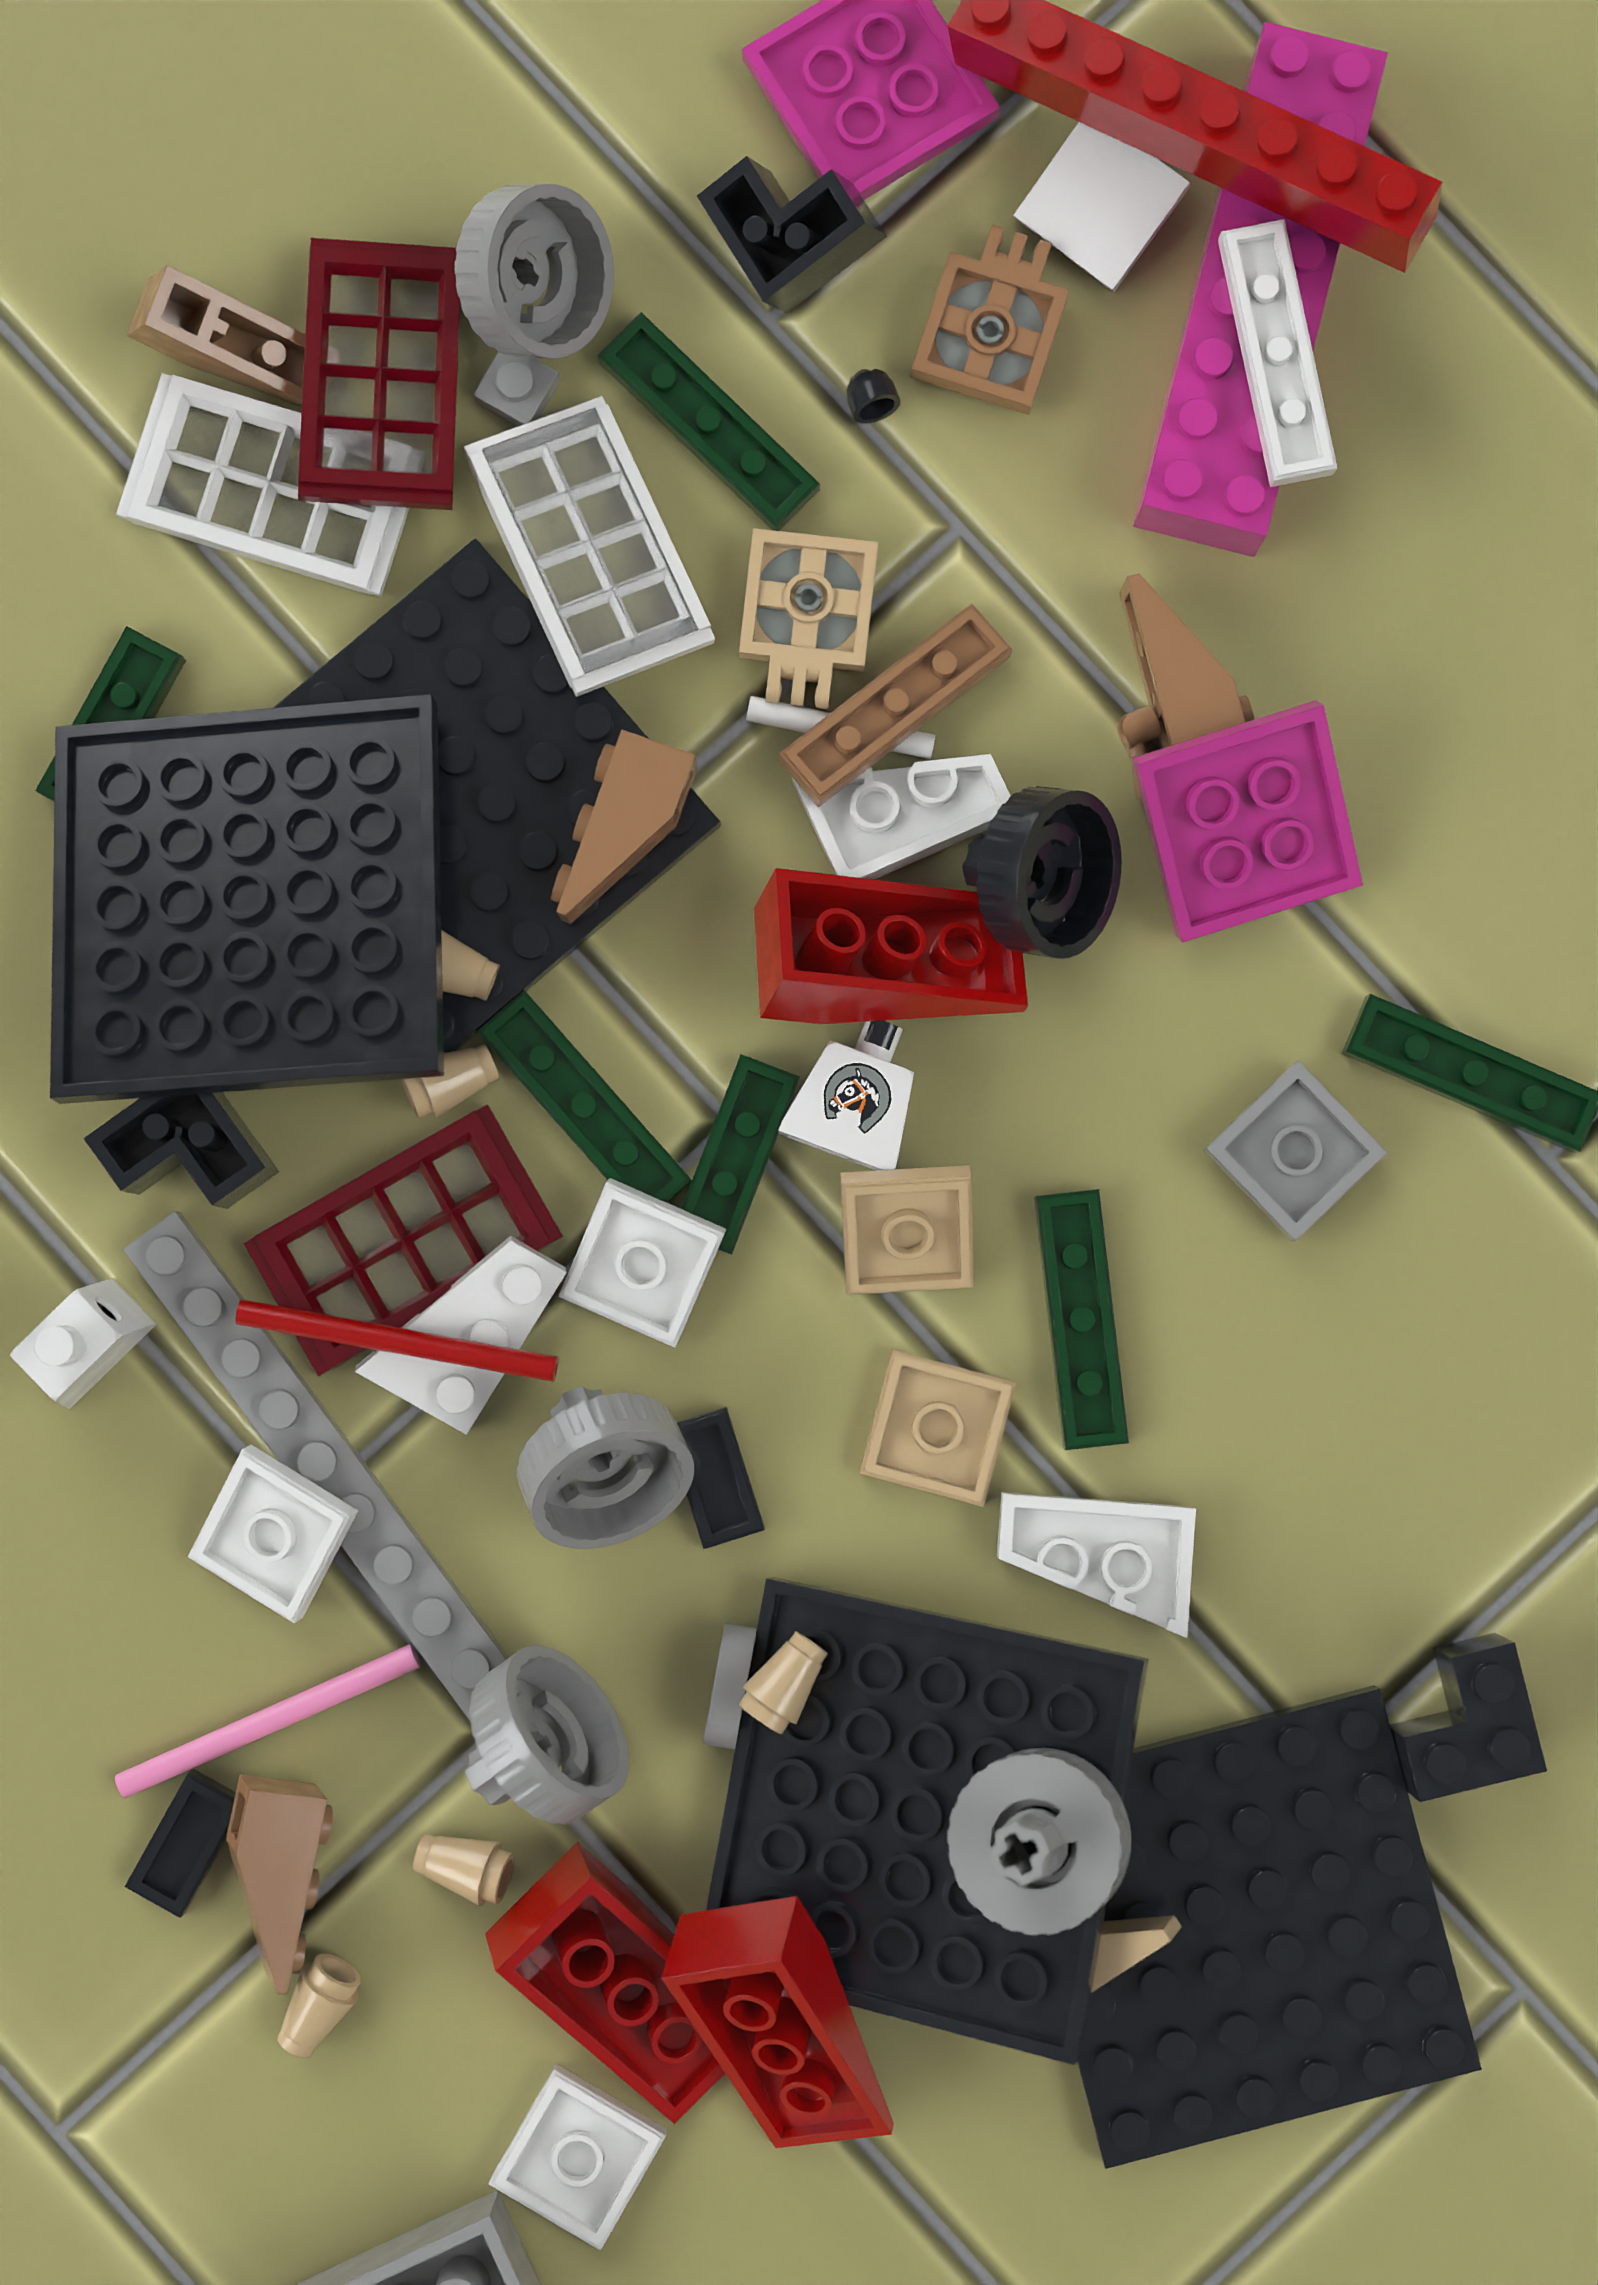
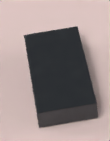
M720 1408L677 1422L694 1461V1476L686 1495L703 1549L764 1531L765 1526L728 1408Z
M195 1769L190 1770L124 1887L181 1918L187 1912L226 1842L236 1792Z

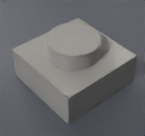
M498 352L473 396L478 405L518 427L539 419L561 379L558 371L535 358L514 357L513 355H505Z

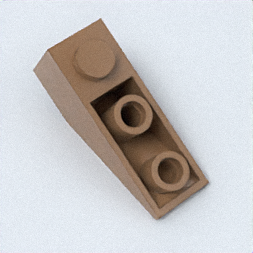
M621 730L616 746L606 743L600 755L594 780L602 782L595 805L584 804L575 825L573 840L581 844L573 866L566 864L561 866L552 890L551 900L559 903L556 912L563 922L572 924L677 827L698 768L694 754L625 730Z
M240 1774L226 1840L266 1975L277 1994L287 1995L291 1973L299 1974L304 1962L306 1937L304 1933H300L304 1910L312 1909L317 1899L319 1871L318 1869H313L318 1844L325 1845L329 1839L333 1810L331 1805H326L327 1798L314 1783Z

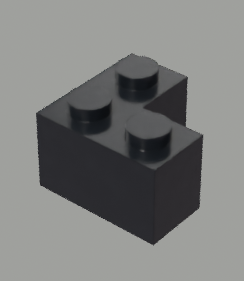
M746 156L697 195V198L762 301L785 313H789L887 237L855 185L832 169L789 201L772 172Z
M223 1092L139 1098L83 1138L120 1191L137 1195L143 1193L183 1164L212 1206L229 1209L279 1173L277 1167Z
M1491 1633L1433 1647L1448 1710L1390 1724L1408 1793L1419 1802L1547 1772L1515 1642L1497 1633Z

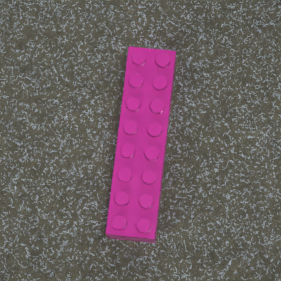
M1265 22L1252 56L1244 91L1365 146L1388 52ZM1219 187L1133 527L1251 557L1255 556L1267 536L1279 486L1270 487L1218 239L1222 231L1285 220L1312 351L1314 350L1340 246L1339 242Z

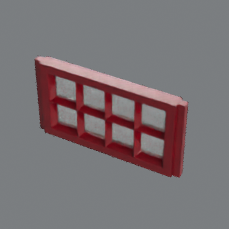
M311 238L298 471L299 501L438 510L453 509L461 304L456 289V248Z
M487 1104L257 1234L243 1244L278 1306L401 1328L418 1313L421 1314L450 1290L452 1284L508 1237L512 1236L539 1252L564 1236L490 1106ZM296 1336L317 1376L333 1370L368 1350V1348Z

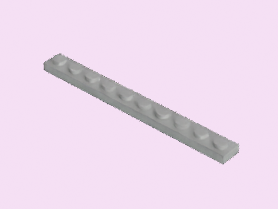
M172 1212L123 1249L278 1461L359 1510L341 1544L342 1548L471 1722L469 1717L470 1697L476 1683L484 1675L508 1659V1655L268 1330L236 1325L235 1317L238 1304L241 1299H245L181 1212Z

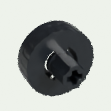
M1036 786L1027 787L1018 793H1014L997 810V814L991 820L986 835L981 834L968 844V853L962 869L966 884L977 887L978 904L984 918V923L998 943H1001L1008 950L1019 953L1066 959L1085 951L1094 943L1105 928L1118 896L1122 856L1116 824L1108 808L1099 798L1085 791Z

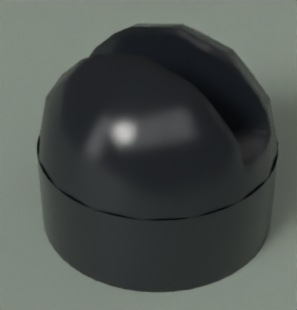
M862 369L850 378L846 389L847 402L856 422L868 424L880 421L893 414L900 406L901 400L895 384L885 371Z

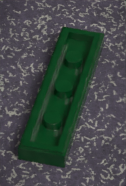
M642 312L598 355L599 364L772 530L780 531L820 491V483Z
M525 990L476 1031L607 1180L611 1178L666 1203L692 1181Z
M1373 994L1365 996L1341 1053L1572 1153L1581 1152L1598 1111L1597 1090Z
M1099 1189L1035 1196L1034 1202L1063 1449L1074 1450L1128 1444V1430Z

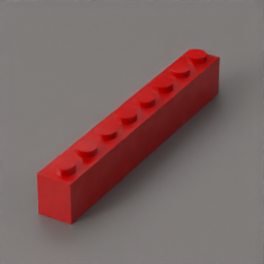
M962 0L947 25L955 65L1403 273L1408 269L1437 217L1442 181L1045 0Z

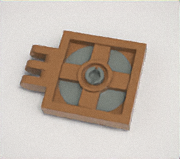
M992 224L980 261L953 252L949 253L911 368L910 377L1029 415L1067 301L1069 289L1041 281L1052 243L1040 239L1033 253V262L1021 259L1028 235L1016 232L1007 255L998 252L1003 242L1004 228Z

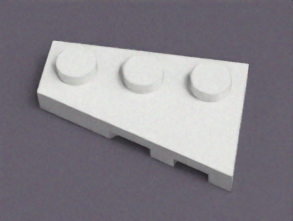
M510 1236L452 1284L451 1289L421 1314L418 1313L401 1328L520 1349L567 1273L566 1267ZM379 1350L370 1353L355 1368L356 1373L466 1435L504 1373Z

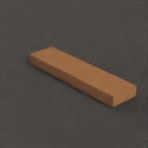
M970 604L779 753L778 761L819 808L1007 661L1013 649L975 606Z

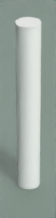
M751 696L746 721L806 733L831 712L778 702V704L765 702L766 699ZM916 731L892 751L931 759L936 735Z

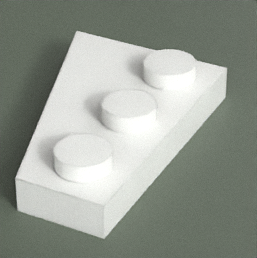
M991 754L914 762L912 767L872 771V767H870L819 808L792 778L793 785L835 875L874 880L986 831L991 820L997 814V810L1011 796Z
M1001 1492L997 1544L998 1559L1069 1589L1086 1594L1114 1608L1138 1616L1187 1638L1196 1508L1190 1506Z

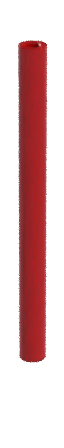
M243 1299L240 1300L236 1310L235 1322L236 1325L550 1382L555 1381L558 1370L559 1357Z

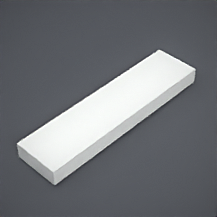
M1285 220L1222 231L1218 244L1270 487L1331 476L1337 470V463Z

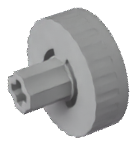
M558 184L506 185L499 187L496 191L489 192L479 203H476L462 226V232L457 242L455 261L457 294L460 298L464 315L468 318L472 329L489 347L497 349L502 354L513 355L514 357L562 358L582 349L593 339L603 324L611 303L614 285L612 248L606 229L594 208L580 194ZM550 265V281L545 297L539 305L528 306L527 313L521 314L522 304L534 303L545 292L549 280Z
M583 1386L561 1394L558 1404L550 1410L552 1419L545 1422L530 1437L518 1459L519 1464L516 1469V1475L519 1480L518 1484L535 1527L547 1540L560 1546L575 1549L606 1547L627 1541L648 1531L664 1520L681 1503L691 1486L694 1476V1461L671 1411L666 1406H663L660 1401L641 1394L616 1393L603 1395L601 1389L589 1390Z
M531 1645L520 1649L478 1680L474 1691L471 1693V1704L469 1707L471 1730L477 1744V1749L468 1755L469 1765L465 1773L472 1790L482 1795L490 1805H500L512 1798L518 1806L528 1811L532 1816L543 1819L548 1823H561L563 1825L577 1821L618 1793L623 1787L629 1770V1753L622 1725L612 1704L600 1686L574 1660L555 1649ZM561 1762H562V1773H561V1772L559 1771V1769H558L559 1766H560V1764H561Z
M1031 1748L1009 1754L989 1764L987 1768L979 1771L972 1777L971 1782L959 1794L956 1806L952 1809L947 1843L949 1844L948 1855L950 1864L955 1872V1879L974 1907H977L986 1918L992 1922H997L1008 1930L1024 1932V1934L1050 1935L1065 1929L1074 1928L1087 1918H1090L1110 1900L1125 1876L1131 1853V1831L1124 1804L1118 1792L1104 1774L1092 1764L1074 1754L1050 1748ZM1036 1805L1048 1807L1053 1811L1057 1812L1058 1815L1055 1816L1046 1810L1036 1808H1030L1023 1811L1020 1810L1022 1808ZM1033 1839L1037 1844L1038 1852L1034 1855H1028L1022 1842ZM1069 1842H1072L1071 1855L1063 1868L1054 1873L1063 1865L1068 1855Z

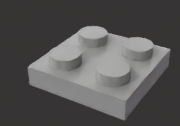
M1299 1060L1284 1071L1203 1149L1290 1241L1299 1239L1388 1153Z

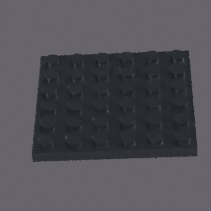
M476 538L273 707L429 694L433 696L437 703L441 927L447 934L485 956L489 961L500 965L495 982L486 1001L475 996L468 997L443 992L444 1053L456 1051L477 1034V1030L523 990H529L721 826L720 820L690 787L677 827L572 924L563 922L556 912L559 903L551 900L552 890L561 866L563 864L573 866L581 843L573 840V833L580 811L584 804L594 806L602 782L594 780L602 750L606 743L616 746L621 730L645 738L648 737L604 686L580 696H575L532 603Z
M431 694L56 727L50 1098L59 1104L444 1076L437 703Z
M766 1578L748 1680L786 1641L791 1639L795 1631L816 1643L828 1654L821 1663V1669L797 1724L790 1722L782 1734L773 1731L742 1709L706 1910L798 1896L826 1942L850 2006L1075 2065L1079 2061L1106 1904L1080 1925L1050 1935L1024 1934V1932L1008 1930L997 1922H992L977 1907L971 1904L955 1879V1872L950 1864L948 1855L949 1844L947 1843L951 1822L950 1816L952 1809L956 1806L959 1794L979 1771L1009 1754L1031 1748L1057 1749L1086 1760L1111 1782L1124 1804L1149 1658L781 1578ZM1036 1805L1022 1808L1020 1810L1023 1811L1030 1808H1036L1046 1810L1055 1816L1058 1815L1057 1812L1053 1811L1048 1807ZM1033 1839L1022 1842L1028 1855H1034L1038 1852L1037 1844ZM1069 1842L1068 1855L1063 1865L1054 1873L1063 1868L1071 1855L1072 1842Z
M1373 1685L1133 1748L1124 1807L1128 1815L1131 1831L1130 1859L1120 1886L1106 1904L1104 1921L1174 1915L1182 1927L1170 1942L1093 1991L1090 1996L1081 2054L1077 2064L1105 2169L1482 2070L1380 1688Z

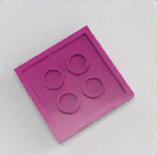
M821 0L742 48L743 62L816 177L819 179L832 169L852 182L864 200L999 117L1000 106L982 78L973 72L955 65L948 26L932 0Z
M1317 700L1132 758L1175 934L1182 943L1363 885L1325 708Z

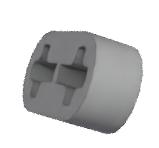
M725 1622L703 1740L705 1745L735 1750L742 1713L739 1703L746 1691L742 1686L748 1680L757 1628Z

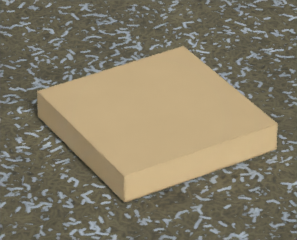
M969 1165L840 1173L847 1295L974 1288L972 1181Z
M892 1349L859 1473L984 1507L1016 1383Z

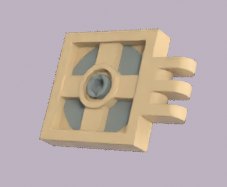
M753 528L739 658L770 661L765 702L778 704L782 693L781 679L793 680L791 705L803 706L806 682L818 683L814 697L816 708L828 709L833 669L864 672L878 542Z

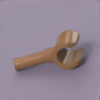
M1145 706L1125 714L1118 723V734L1126 749L1129 750L1131 760L1134 757L1147 754L1144 743L1161 737L1160 725L1151 706ZM1132 761L1136 799H1141L1142 797Z

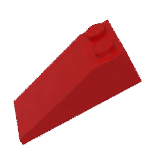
M775 868L754 907L760 1018L813 1024H836L1024 1012L1028 1007L1023 953L1008 950L993 938L992 933L984 923V918L978 904V894L975 891Z
M578 1841L485 1933L495 1971L672 2123L675 2124L725 2074L661 1978L674 1933L622 1880Z
M798 1896L681 1914L661 1978L775 2149L892 2135L894 2122L828 1947Z

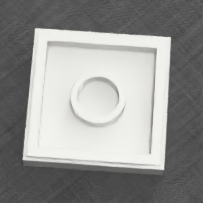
M1078 122L1013 216L1044 241L1052 243V247L1114 293L1191 185L1189 181L1158 158Z
M609 1178L603 1188L558 1297L675 1348L727 1229Z
M249 1445L241 1450L188 1558L292 1623H296L304 1617L359 1510L255 1446Z
M556 2063L493 2172L489 2185L601 2251L664 2141L667 2128Z

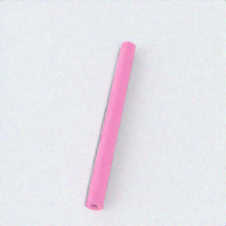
M408 1644L115 1775L117 1789L123 1798H128L421 1667L417 1651L412 1644Z

